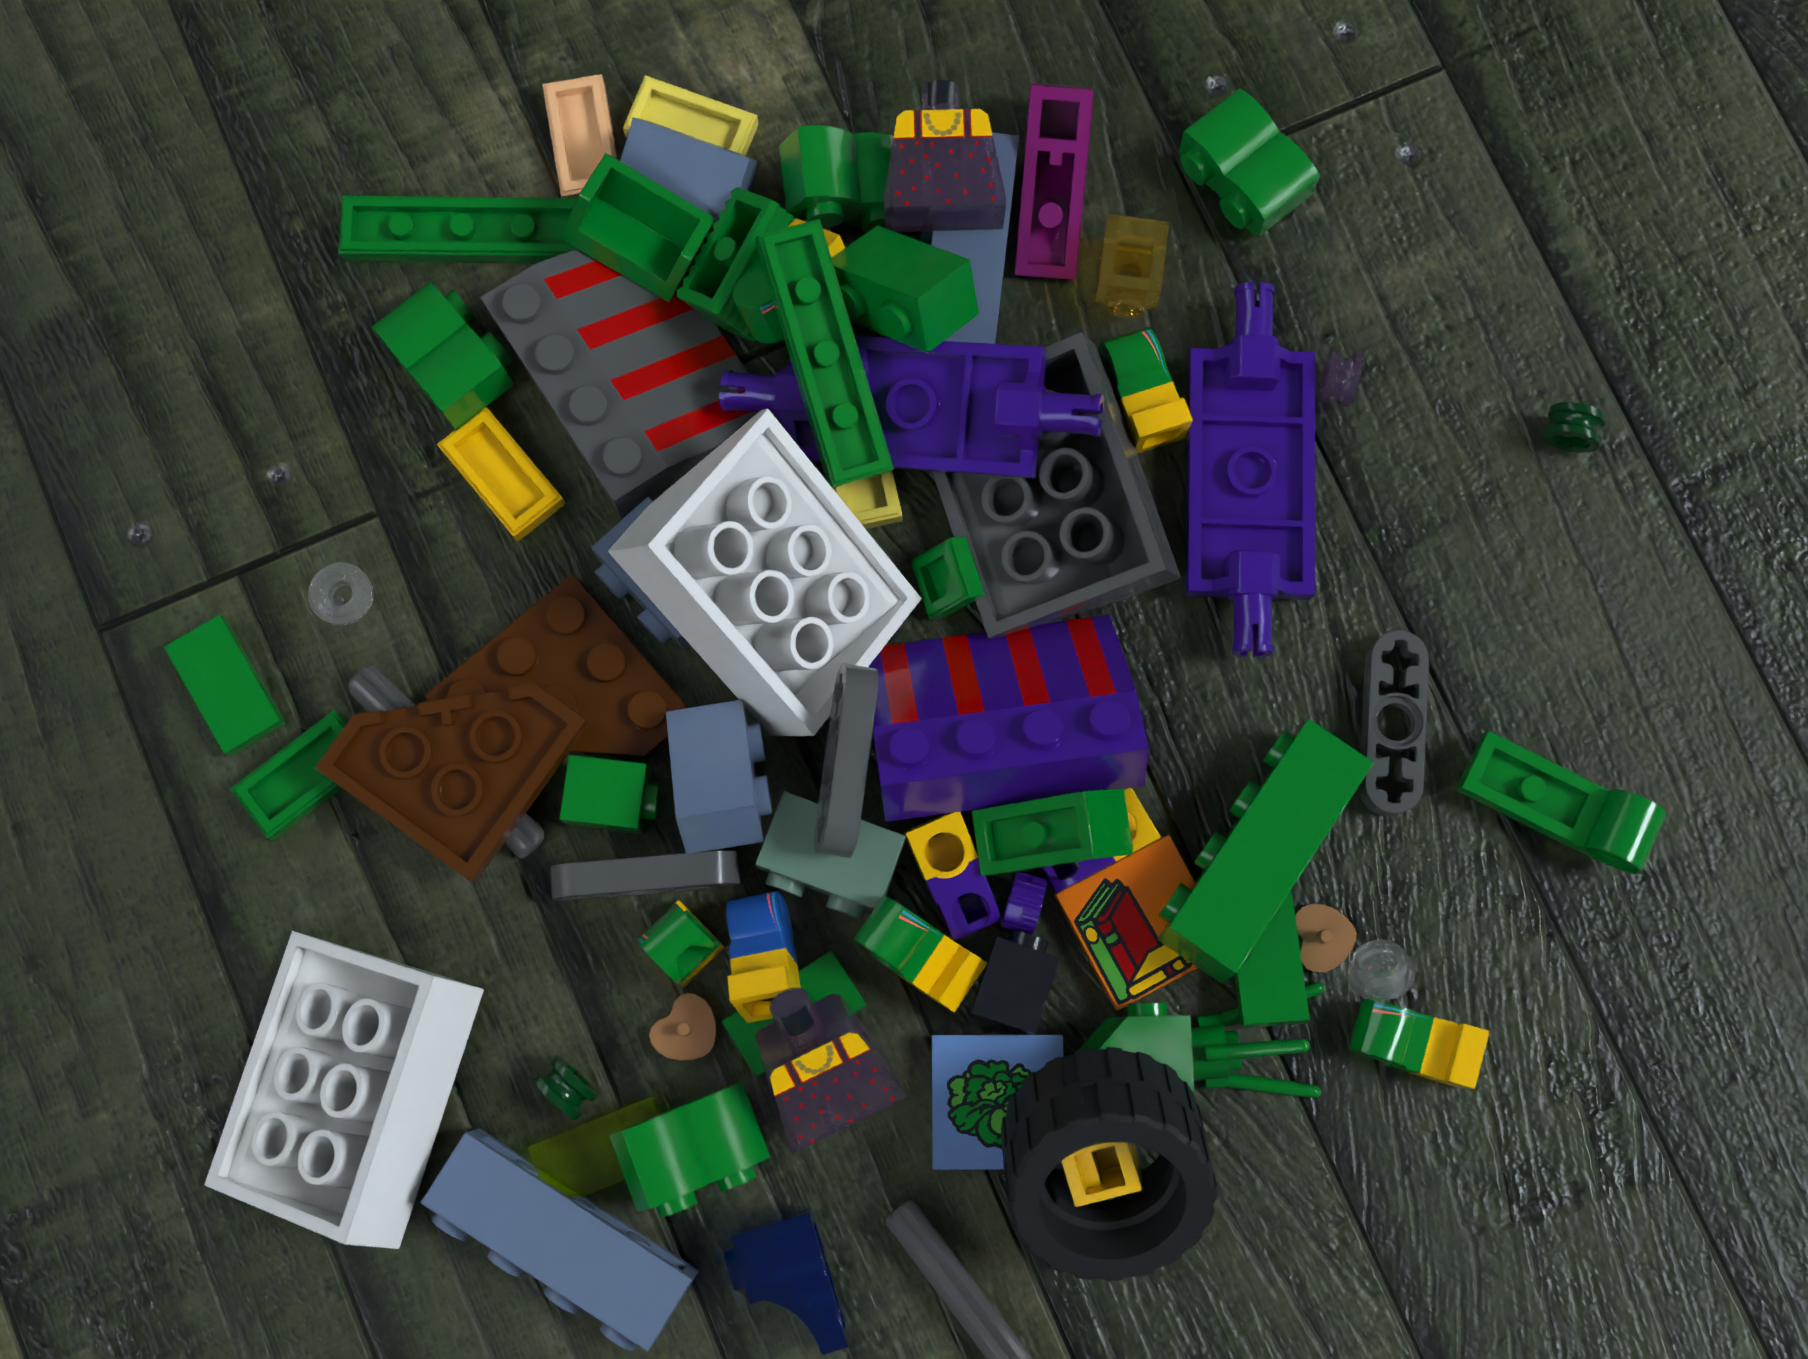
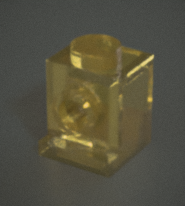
M1107 214L1101 239L1094 302L1106 303L1107 311L1110 314L1123 318L1140 317L1143 315L1144 309L1155 310L1162 288L1169 222ZM1123 270H1130L1137 275V277L1117 274Z

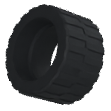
M1106 1047V1049L1098 1050L1087 1048L1077 1050L1074 1054L1062 1058L1059 1056L1045 1063L1046 1066L1037 1072H1032L1022 1081L1020 1089L1013 1093L1008 1101L1007 1113L1002 1118L1001 1125L1007 1208L1011 1217V1226L1016 1236L1025 1243V1249L1035 1258H1040L1046 1262L1048 1267L1060 1273L1067 1272L1075 1275V1278L1086 1280L1107 1279V1281H1121L1123 1278L1133 1276L1142 1277L1154 1273V1270L1164 1265L1169 1266L1182 1258L1181 1255L1186 1250L1193 1248L1203 1237L1202 1232L1205 1227L1210 1225L1215 1213L1214 1201L1217 1200V1182L1199 1105L1196 1104L1193 1091L1186 1081H1182L1178 1077L1177 1071L1166 1063L1161 1064L1148 1054L1139 1051L1135 1053L1124 1051L1122 1048ZM1101 1143H1133L1160 1153L1158 1158L1142 1171L1141 1191L1075 1207L1067 1178L1053 1171L1062 1160L1074 1152Z

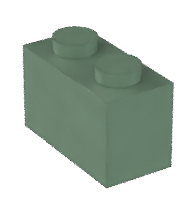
M783 791L755 864L759 870L769 873L765 884L800 898L805 887L829 896L826 904L827 908L862 920L865 911L873 912L881 897L887 895L906 844V836L861 820L857 844L850 858L816 853L814 849V833L818 804Z

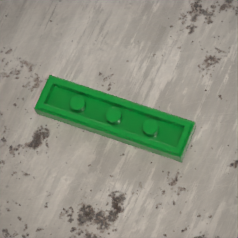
M342 196L338 254L343 261L538 263L577 249L560 239L577 198Z
M820 219L758 235L755 239L827 482L832 488L894 470Z

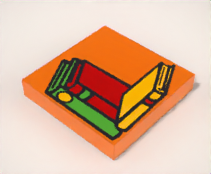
M1170 835L1054 896L1115 1011L1126 1007L1127 1004L1141 999L1198 968L1157 940L1168 923L1159 916L1160 911L1180 883L1189 889L1195 883Z

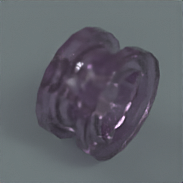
M1330 348L1321 374L1318 389L1319 402L1327 403L1329 399L1337 398L1340 400V406L1351 407L1361 378L1363 367L1362 353L1354 352L1350 357H1343L1340 349Z

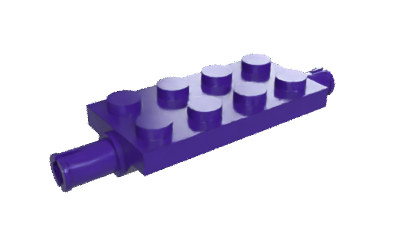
M1254 282L1241 283L1234 288V297H1236L1235 337L1229 341V345L1216 349L1191 348L1187 356V406L1193 422L1187 432L1185 596L1228 597L1229 600L1234 601L1232 655L1247 657V652L1252 651V640L1253 657L1273 655L1272 601L1276 599L1311 600L1315 596V352L1289 351L1279 345V339L1273 336L1274 286L1260 282L1259 293H1255V295Z
M855 336L893 468L1035 479L1039 438L1042 437L1044 431L1090 434L1095 437H1099L1101 434L1103 420H1099V417L1079 416L1076 414H1103V394L1083 395L1046 392L1044 376L1047 350L1044 347L943 341L929 353H925L891 338ZM789 360L786 368L779 369L776 375L738 373L732 370L723 372L720 386H727L731 390L745 391L744 393L719 392L720 406L723 411L759 412L769 409L771 413H774L777 420L782 421L783 428L808 459L813 463H821L791 360Z

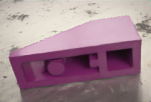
M1029 82L1015 275L1076 279L1094 90L1091 87Z

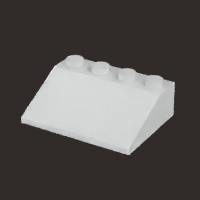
M769 409L759 411L648 505L608 550L609 554L739 700L743 699L744 706L771 736H814L831 714L834 686L841 665L845 663L868 667L922 599Z
M292 931L204 1185L342 1244L399 1249L484 989Z

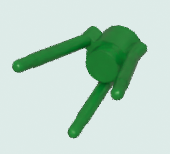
M1320 982L1306 985L1307 999L1322 994L1324 985ZM1238 1008L1221 1014L1197 1016L1198 1027H1191L1194 1081L1204 1080L1205 1089L1229 1087L1288 1096L1320 1097L1321 1089L1316 1085L1229 1073L1232 1070L1242 1069V1058L1307 1052L1310 1044L1306 1039L1240 1043L1237 1030H1224L1226 1027L1240 1023Z

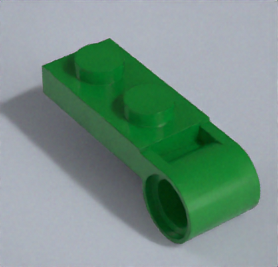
M1491 731L1481 735L1455 790L1605 865L1632 874L1641 873L1667 815V812L1661 806L1645 797L1620 789L1608 790Z

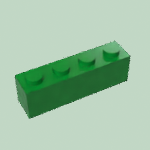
M1309 718L1295 735H1292L1285 729L1282 731L1262 760L1272 767L1262 784L1259 786L1252 780H1249L1228 812L1238 819L1227 836L1224 837L1215 831L1195 859L1194 864L1202 868L1203 871L1192 888L1189 889L1180 883L1159 913V916L1168 923L1157 940L1222 985L1238 972L1374 764L1373 761Z

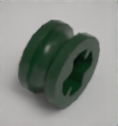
M1560 402L1553 404L1549 408L1548 417L1553 422V425L1547 426L1544 430L1543 439L1546 443L1558 449L1578 453H1589L1600 448L1602 439L1596 431L1602 429L1606 424L1607 417L1603 411L1590 405L1575 402Z
M555 1055L551 1060L552 1070L546 1075L538 1073L533 1081L557 1108L568 1117L577 1120L582 1114L580 1110L582 1102L585 1100L594 1102L599 1094L591 1083L570 1063L559 1055Z

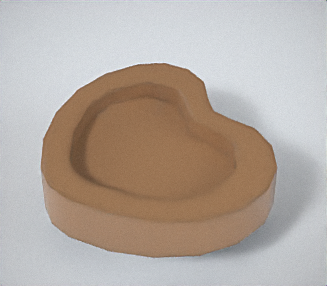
M1310 904L1299 908L1295 912L1303 969L1312 973H1324L1335 969L1345 961L1354 947L1357 935L1354 926L1346 916L1324 904Z
M686 993L680 995L674 1001L670 1015L658 1020L651 1027L649 1037L652 1046L659 1054L666 1058L679 1061L696 1060L707 1056L715 1047L717 1037V1025L713 1009L705 999L697 994Z

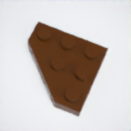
M570 574L424 695L428 701L467 694L490 693L506 690L512 686L535 683L591 722L569 754L618 755L623 758L648 759L668 742L666 712L688 708L573 574Z
M535 683L508 687L506 690L490 693L467 694L422 702L416 706L394 710H376L354 714L315 766V769L467 880L477 882L591 722Z

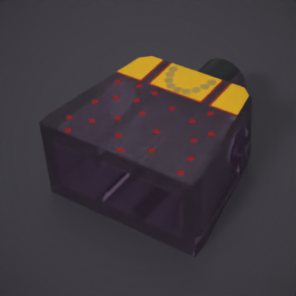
M935 80L926 83L922 87V110H905L897 114L884 195L885 228L894 232L1003 229L1006 194L987 111L982 109H960L959 86L955 82Z
M790 988L782 991L772 1000L770 1012L775 1022L759 1029L754 1038L773 1107L792 1154L906 1098L886 1052L841 995L830 994L812 1003L804 989Z

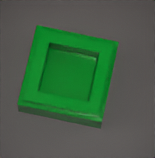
M966 536L949 538L910 561L929 620L945 618L985 596Z

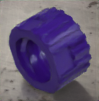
M1021 872L1015 873L1003 915L1002 928L1030 935L1034 934L1047 887V879Z

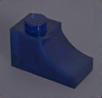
M812 1207L738 1230L731 1236L734 1248L724 1251L729 1277L735 1291L746 1288L750 1304L765 1300L790 1310L809 1328L819 1346L821 1355L848 1347L850 1337Z

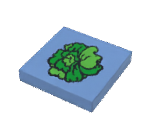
M932 1035L933 1170L1004 1169L1001 1125L1002 1118L1007 1113V1103L1012 1094L1020 1089L1022 1081L1032 1072H1037L1046 1066L1045 1063L1059 1056L1063 1057V1035ZM1060 1162L1054 1169H1064L1062 1162Z

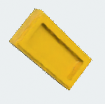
M487 407L437 444L517 542L566 504L563 497Z

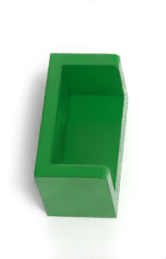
M605 153L581 190L560 239L670 302L716 218Z
M1124 788L1082 791L972 811L981 876L1019 872L1133 853Z

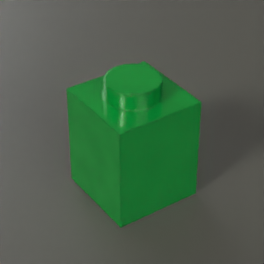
M569 755L560 820L572 827L645 835L647 820L657 821L659 816L662 783L653 781L654 772L644 763Z

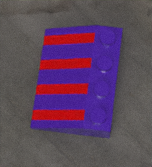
M1110 615L1045 623L994 639H989L986 632L885 645L868 666L878 671V693L872 732L885 822L997 807L1082 791L1145 786L1149 746L1137 691Z

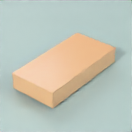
M602 74L542 84L562 198H578L581 190L605 153L618 160Z

